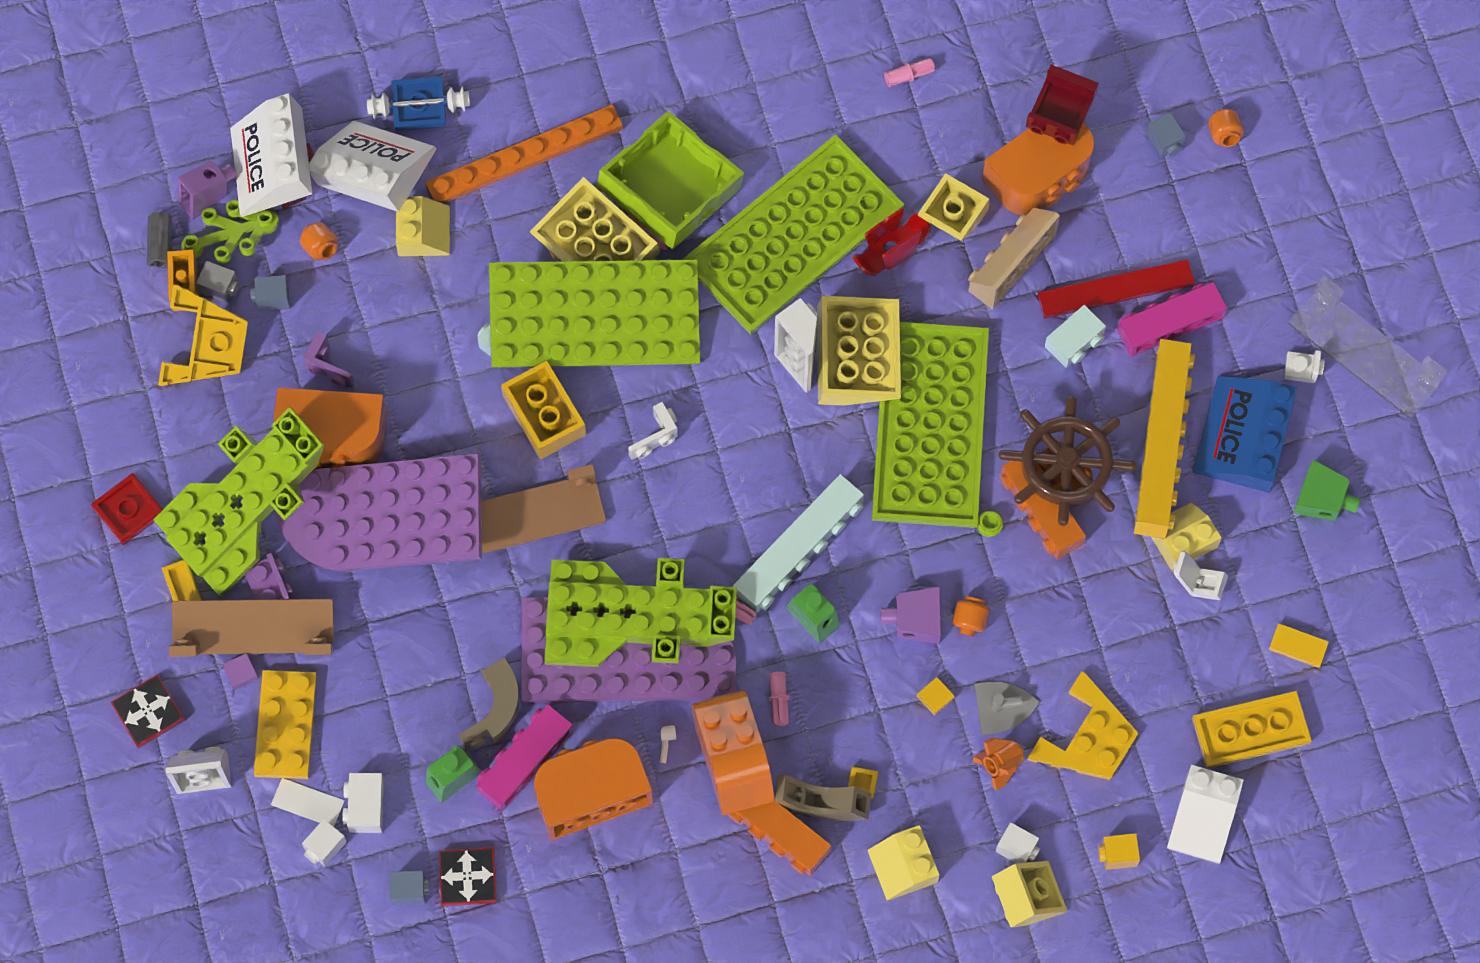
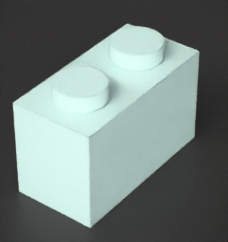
M1083 305L1046 338L1045 348L1066 368L1072 363L1076 365L1085 357V352L1091 346L1096 348L1104 340L1106 326Z

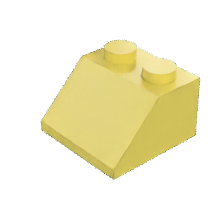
M945 173L919 211L918 216L958 240L963 241L975 231L989 210V198Z
M408 196L400 211H396V248L398 256L450 255V206L423 196Z
M1192 502L1172 512L1175 514L1173 530L1168 529L1165 539L1151 536L1172 572L1174 571L1175 561L1179 559L1181 551L1187 552L1193 560H1196L1217 549L1222 538L1209 516Z
M920 825L893 834L867 851L887 901L938 883L940 875Z
M1049 861L1013 864L992 876L996 893L999 895L1010 927L1028 926L1067 912Z

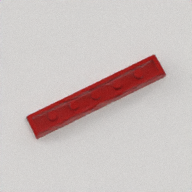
M1186 259L1038 292L1037 296L1043 317L1046 319L1074 313L1083 305L1088 309L1191 287L1194 286L1195 281L1189 261Z

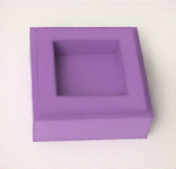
M247 653L222 664L233 690L258 679Z

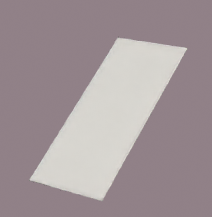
M282 778L271 805L319 823L324 819L334 827L345 800Z

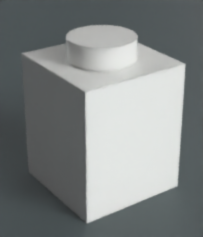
M323 819L304 840L302 845L306 851L304 855L315 865L320 862L326 867L347 842L343 834Z
M1010 822L997 845L996 852L1015 863L1034 862L1040 851V848L1037 847L1039 838Z

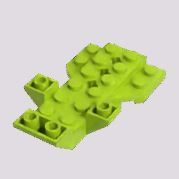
M291 407L271 425L273 429L260 442L235 425L218 445L238 465L220 483H189L153 519L167 535L166 540L197 576L205 579L218 596L223 597L260 560L258 542L262 521L274 509L283 520L287 521L305 502L298 485L317 467L325 445ZM239 498H243L241 500V503L243 504L242 507H238ZM221 516H224L223 522L225 524L223 526L219 524ZM203 535H206L204 538L206 541L205 544L201 543V538Z
M658 558L656 587L626 585L605 562L551 559L545 665L599 667L617 649L622 648L626 643L653 644L652 662L679 663L681 645L708 647L734 640L737 587L710 586V589L684 588L685 559ZM573 607H578V610L582 611H578L577 616H572L569 610H572ZM600 608L608 611L604 613L603 617H598V613H595ZM626 610H632V613L635 614H631L630 618L627 619L625 614L622 613H625Z

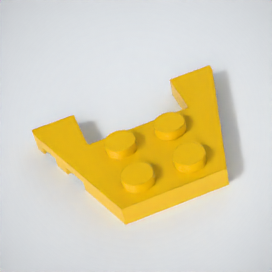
M174 284L170 308L197 312L189 365L162 361L158 385L165 386L180 382L239 374L241 372L248 321L184 287Z
M1081 671L1069 690V694L1092 707L1066 751L1040 737L1027 760L1111 780L1137 738L1138 732L1086 673Z

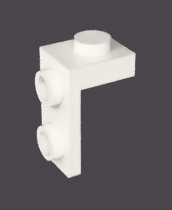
M663 402L653 406V415L662 430L628 447L631 460L637 457L642 459L648 456L653 449L659 446H668L678 437L675 414L671 408L666 409Z
M1181 551L1179 559L1174 564V575L1191 596L1221 600L1228 578L1225 572L1200 569L1185 551Z

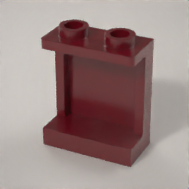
M1051 64L1033 109L1027 116L1026 127L1036 134H1045L1053 137L1058 143H1068L1074 146L1097 94L1099 83Z

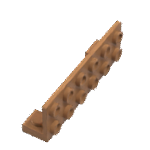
M593 464L567 470L568 480L482 501V554L606 523Z
M333 600L173 601V644L169 646V657L246 653L331 655L334 653Z

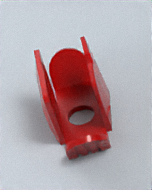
M901 208L865 233L864 236L869 249L862 254H855L853 260L864 273L870 276H876L884 269H887V271L892 270L911 257L916 247L926 240L931 232V224L919 217L918 213H915L909 218L907 223L898 228L904 212L903 208ZM894 242L897 244L887 252L883 251L886 243Z

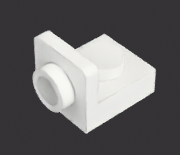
M1315 350L1314 355L1288 351L1284 379L1315 383L1318 375H1322L1325 360L1320 359L1321 351Z

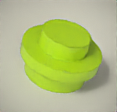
M985 511L979 515L977 529L983 536L994 537L1001 532L1003 520L998 513Z

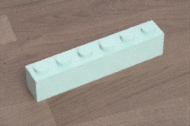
M840 474L733 585V587H737L736 597L757 613L761 609L766 610L775 600L773 596L779 590L783 592L789 587L793 581L791 579L797 571L799 573L803 572L811 562L809 559L815 553L820 554L828 545L827 540L833 534L837 536L845 528V521L850 516L855 517L864 507V494Z

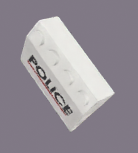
M289 93L266 100L230 128L239 210L242 217L312 195L302 107Z
M352 121L318 148L309 163L310 175L318 186L399 212L435 153L436 147Z

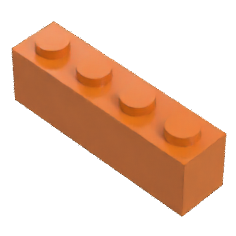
M1009 461L1002 465L1000 481L1006 490L1010 489L1015 496L1028 486L1023 474L1022 462ZM1034 463L1036 472L1040 476L1044 472L1038 463ZM1036 493L1022 504L1015 503L1021 512L1025 511L1030 518L1028 523L1035 533L1039 532L1043 538L1042 544L1047 553L1053 554L1057 560L1084 545L1086 535L1070 511L1068 524L1061 526L1058 523L1059 505L1044 500Z
M777 802L727 814L734 822L738 824L743 822L748 826V832L759 841L763 838L770 844L769 848L774 854L781 858L783 855L791 861L790 865L802 875L805 872L811 876L831 852L832 845Z

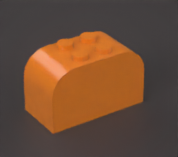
M1083 123L1073 146L1068 143H1058L1053 137L1045 134H1036L1028 128L985 159L982 181L1003 206L1014 214H1028L1033 208L1044 209L1046 206L1050 208L1060 200V196L1064 193L1075 191L1079 187L1080 182L1086 177L1094 148L1093 135Z
M277 387L273 423L291 407L325 445L315 469L375 464L379 460L384 448L387 410L383 395Z
M740 690L691 703L696 733L721 814L726 815L774 802L775 798L767 756L746 691Z
M606 739L600 742L592 740L582 745L583 748L578 750H563L557 753V757L541 765L535 775L534 789L537 804L551 841L653 805L649 781L640 757L631 744L621 739Z

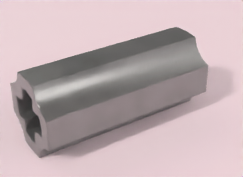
M152 212L148 216L147 264L150 267L166 268L168 266L167 251H171L172 216L169 213Z

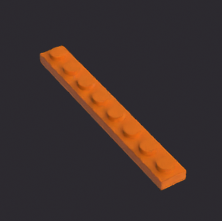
M612 104L426 181L425 184L432 200L445 204L623 130V125Z

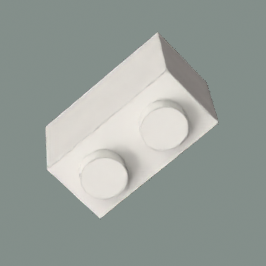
M349 773V782H344V798H348V808H343V824H347L350 833H382L384 778L382 773Z

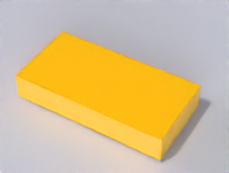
M184 560L161 567L173 601L202 600L190 566Z
M1278 623L1269 650L1320 668L1329 642Z

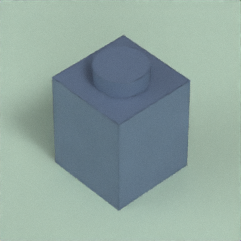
M1171 112L1148 123L1146 134L1161 158L1167 155L1174 156L1183 149L1186 136Z
M286 275L254 278L255 287L250 288L251 301L257 304L259 312L290 309L289 287Z
M423 871L390 872V900L392 905L425 904V895H430V879H425Z

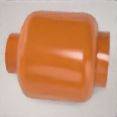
M1219 109L1208 120V128L1212 140L1217 145L1232 147L1243 137L1244 127L1239 114L1235 110Z
M317 222L303 229L300 237V246L314 260H327L334 256L337 251L338 237L324 223Z
M965 596L964 600L957 601L952 623L960 628V634L974 637L975 632L981 633L986 630L990 615V608L985 605L986 601Z

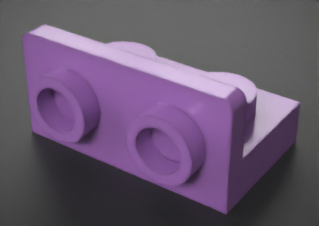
M271 552L267 553V559L257 562L245 574L255 600H288L294 594L289 582L283 583L280 574L285 573L279 558L274 560Z

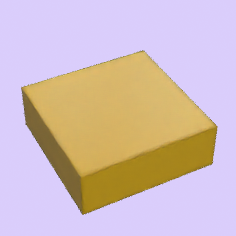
M937 677L917 693V698L934 716L955 699V696Z
M852 766L848 787L855 786L871 793V799H873L878 771Z

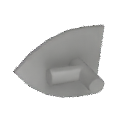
M1003 682L974 684L982 736L998 734L1015 728L1031 716L1040 703L1030 693L1015 685Z

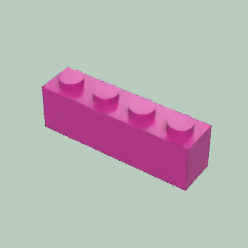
M1214 282L1207 285L1201 283L1193 287L1188 293L1172 295L1164 303L1150 304L1140 313L1135 314L1132 312L1126 314L1119 321L1117 331L1130 357L1158 346L1160 339L1173 340L1223 319L1227 307Z
M549 705L543 710L539 708L530 719L532 723L525 730L523 728L520 729L513 737L512 741L514 743L508 749H502L496 756V763L490 770L488 768L484 769L477 778L478 783L476 786L478 792L502 812L535 776L541 765L548 761L573 733V725Z

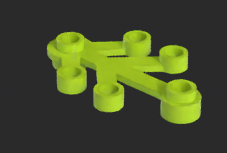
M231 200L226 204L227 213L230 217L235 218L239 216L248 220V222L241 224L217 215L216 210L213 208H206L201 213L203 223L209 226L215 225L224 230L199 238L195 235H188L182 241V250H194L195 256L198 258L202 255L205 246L227 240L224 246H220L214 251L218 263H228L238 243L241 253L245 256H250L255 253L256 246L264 234H271L277 229L279 224L278 215L272 210H263L242 217L239 210V201ZM252 232L249 238L242 239L245 233Z

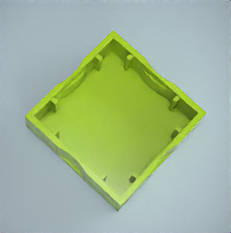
M668 110L649 126L635 143L624 148L600 169L596 187L673 250L740 190L744 172L720 152L705 144L692 129Z

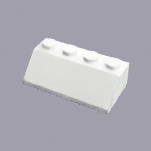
M800 298L775 316L774 355L807 393L811 390L818 315L810 303L805 304Z

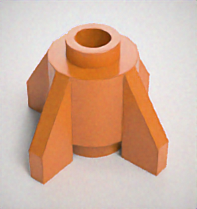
M990 738L984 742L985 751L973 756V762L980 765L984 764L987 772L993 776L991 777L993 788L999 790L1007 784L1012 774L1023 763L1024 751L1020 744L1012 740Z

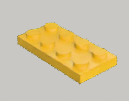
M262 671L254 763L255 777L309 779L317 685L316 672Z
M1297 691L1192 716L1207 769L1309 745L1312 742Z

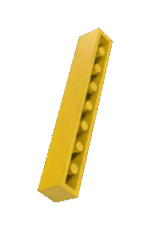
M1160 339L1134 534L1165 539L1168 529L1173 530L1175 514L1170 512L1171 506H1176L1178 490H1173L1174 483H1179L1181 467H1176L1177 460L1182 459L1184 448L1183 444H1179L1180 437L1185 436L1187 423L1182 421L1183 414L1187 415L1189 399H1185V392H1190L1192 377L1188 376V369L1193 370L1195 354H1190L1191 343Z

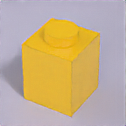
M1137 834L1107 836L1103 838L1101 845L1098 846L1099 862H1104L1105 870L1138 866L1140 856Z

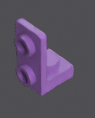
M317 331L303 357L305 367L316 376H321L322 374L329 377L336 385L352 387L354 379L351 373L322 361L328 356L330 346L327 335Z

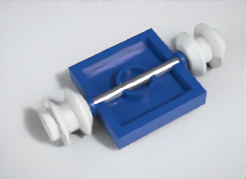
M442 77L391 81L393 100H390V103L389 97L385 93L382 94L381 98H375L371 94V99H367L368 115L373 114L374 119L377 114L381 113L387 118L391 108L394 114L395 131L446 127L445 106H447V103L452 113H454L456 107H461L465 112V107L470 106L469 91H464L463 86L460 92H454L453 88L450 87L446 98Z

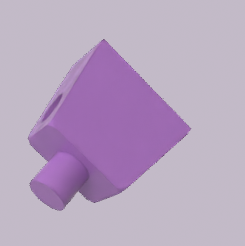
M208 161L179 176L178 203L193 220L196 219L204 209L211 208L225 198L227 195V182L236 177L234 169L230 164H226L219 169L214 162Z
M939 587L897 594L896 608H880V623L896 624V635L898 638L939 644L941 637Z

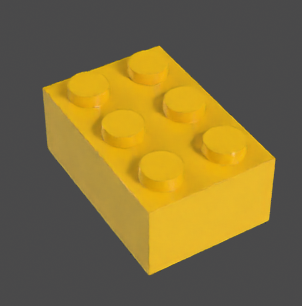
M548 361L501 384L503 398L540 460L586 436L585 423Z

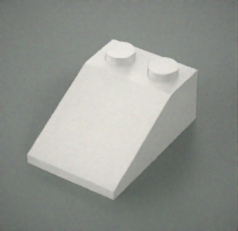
M209 747L205 749V752L194 753L192 750L180 751L178 755L170 757L165 768L166 774L177 794L231 787L229 756L226 750H221L220 747Z
M1191 765L1187 772L1167 849L1220 864L1244 780Z

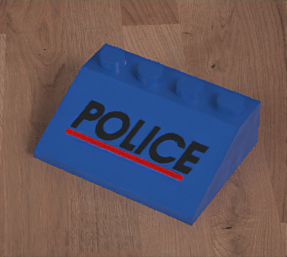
M1217 376L1193 473L1269 493L1274 482L1297 387L1273 380Z

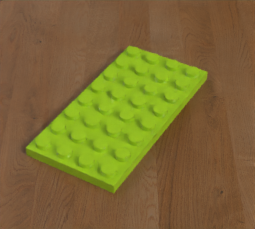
M835 134L682 260H697L698 281L752 335L866 240L864 235L867 231L899 209H904V203Z
M697 260L488 263L491 368L535 367L545 361H548L551 367L700 364Z
M900 322L901 398L879 401L872 521L977 528L989 328Z

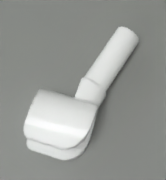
M674 725L664 726L661 729L662 748L660 763L666 764L669 747L668 741L676 740Z

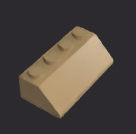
M1033 208L1028 214L1023 213L1016 222L1017 227L1012 233L1008 231L1000 241L1001 246L997 251L991 250L984 260V266L981 269L976 268L968 279L970 281L968 292L991 309H994L1054 239L1060 215L1056 212Z

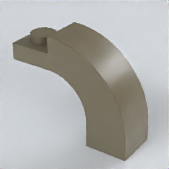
M504 657L481 671L483 680L494 695V703L490 713L483 720L459 734L460 742L465 750L471 747L472 749L480 747L486 742L485 738L490 737L494 745L497 744L508 734L516 721L520 704L519 690L514 672Z
M785 774L778 775L774 802L784 805V808L791 813L806 817L834 821H862L869 818L871 793L855 786L831 788L811 785Z

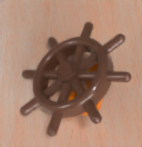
M1069 396L1066 399L1065 416L1049 419L1042 424L1029 410H1022L1020 413L1021 418L1033 430L1025 443L1023 451L1001 450L998 454L1001 460L1022 462V470L1028 486L1015 495V503L1022 504L1036 493L1044 500L1059 505L1058 523L1061 526L1068 524L1070 506L1088 502L1093 498L1107 512L1114 511V503L1102 491L1110 478L1111 471H1134L1136 469L1134 461L1113 459L1111 446L1106 438L1108 434L1120 425V419L1113 417L1098 428L1091 422L1076 417L1077 400L1074 396ZM1064 431L1063 443L1059 439L1055 440L1051 434ZM1075 432L1087 437L1074 448ZM1041 441L1048 447L1041 453L1034 452ZM1093 446H1096L1100 454V458L1082 457ZM1034 463H1038L1044 472L1040 476L1036 472ZM1090 468L1101 469L1099 475L1093 481V473Z

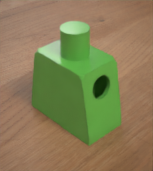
M1312 460L1293 513L1333 521L1336 520L1341 508L1356 513L1361 498L1346 493L1350 483L1348 478Z
M812 583L792 598L786 606L819 644L840 627L837 610Z
M457 745L427 768L425 783L440 802L443 803L480 775L482 770L468 752Z

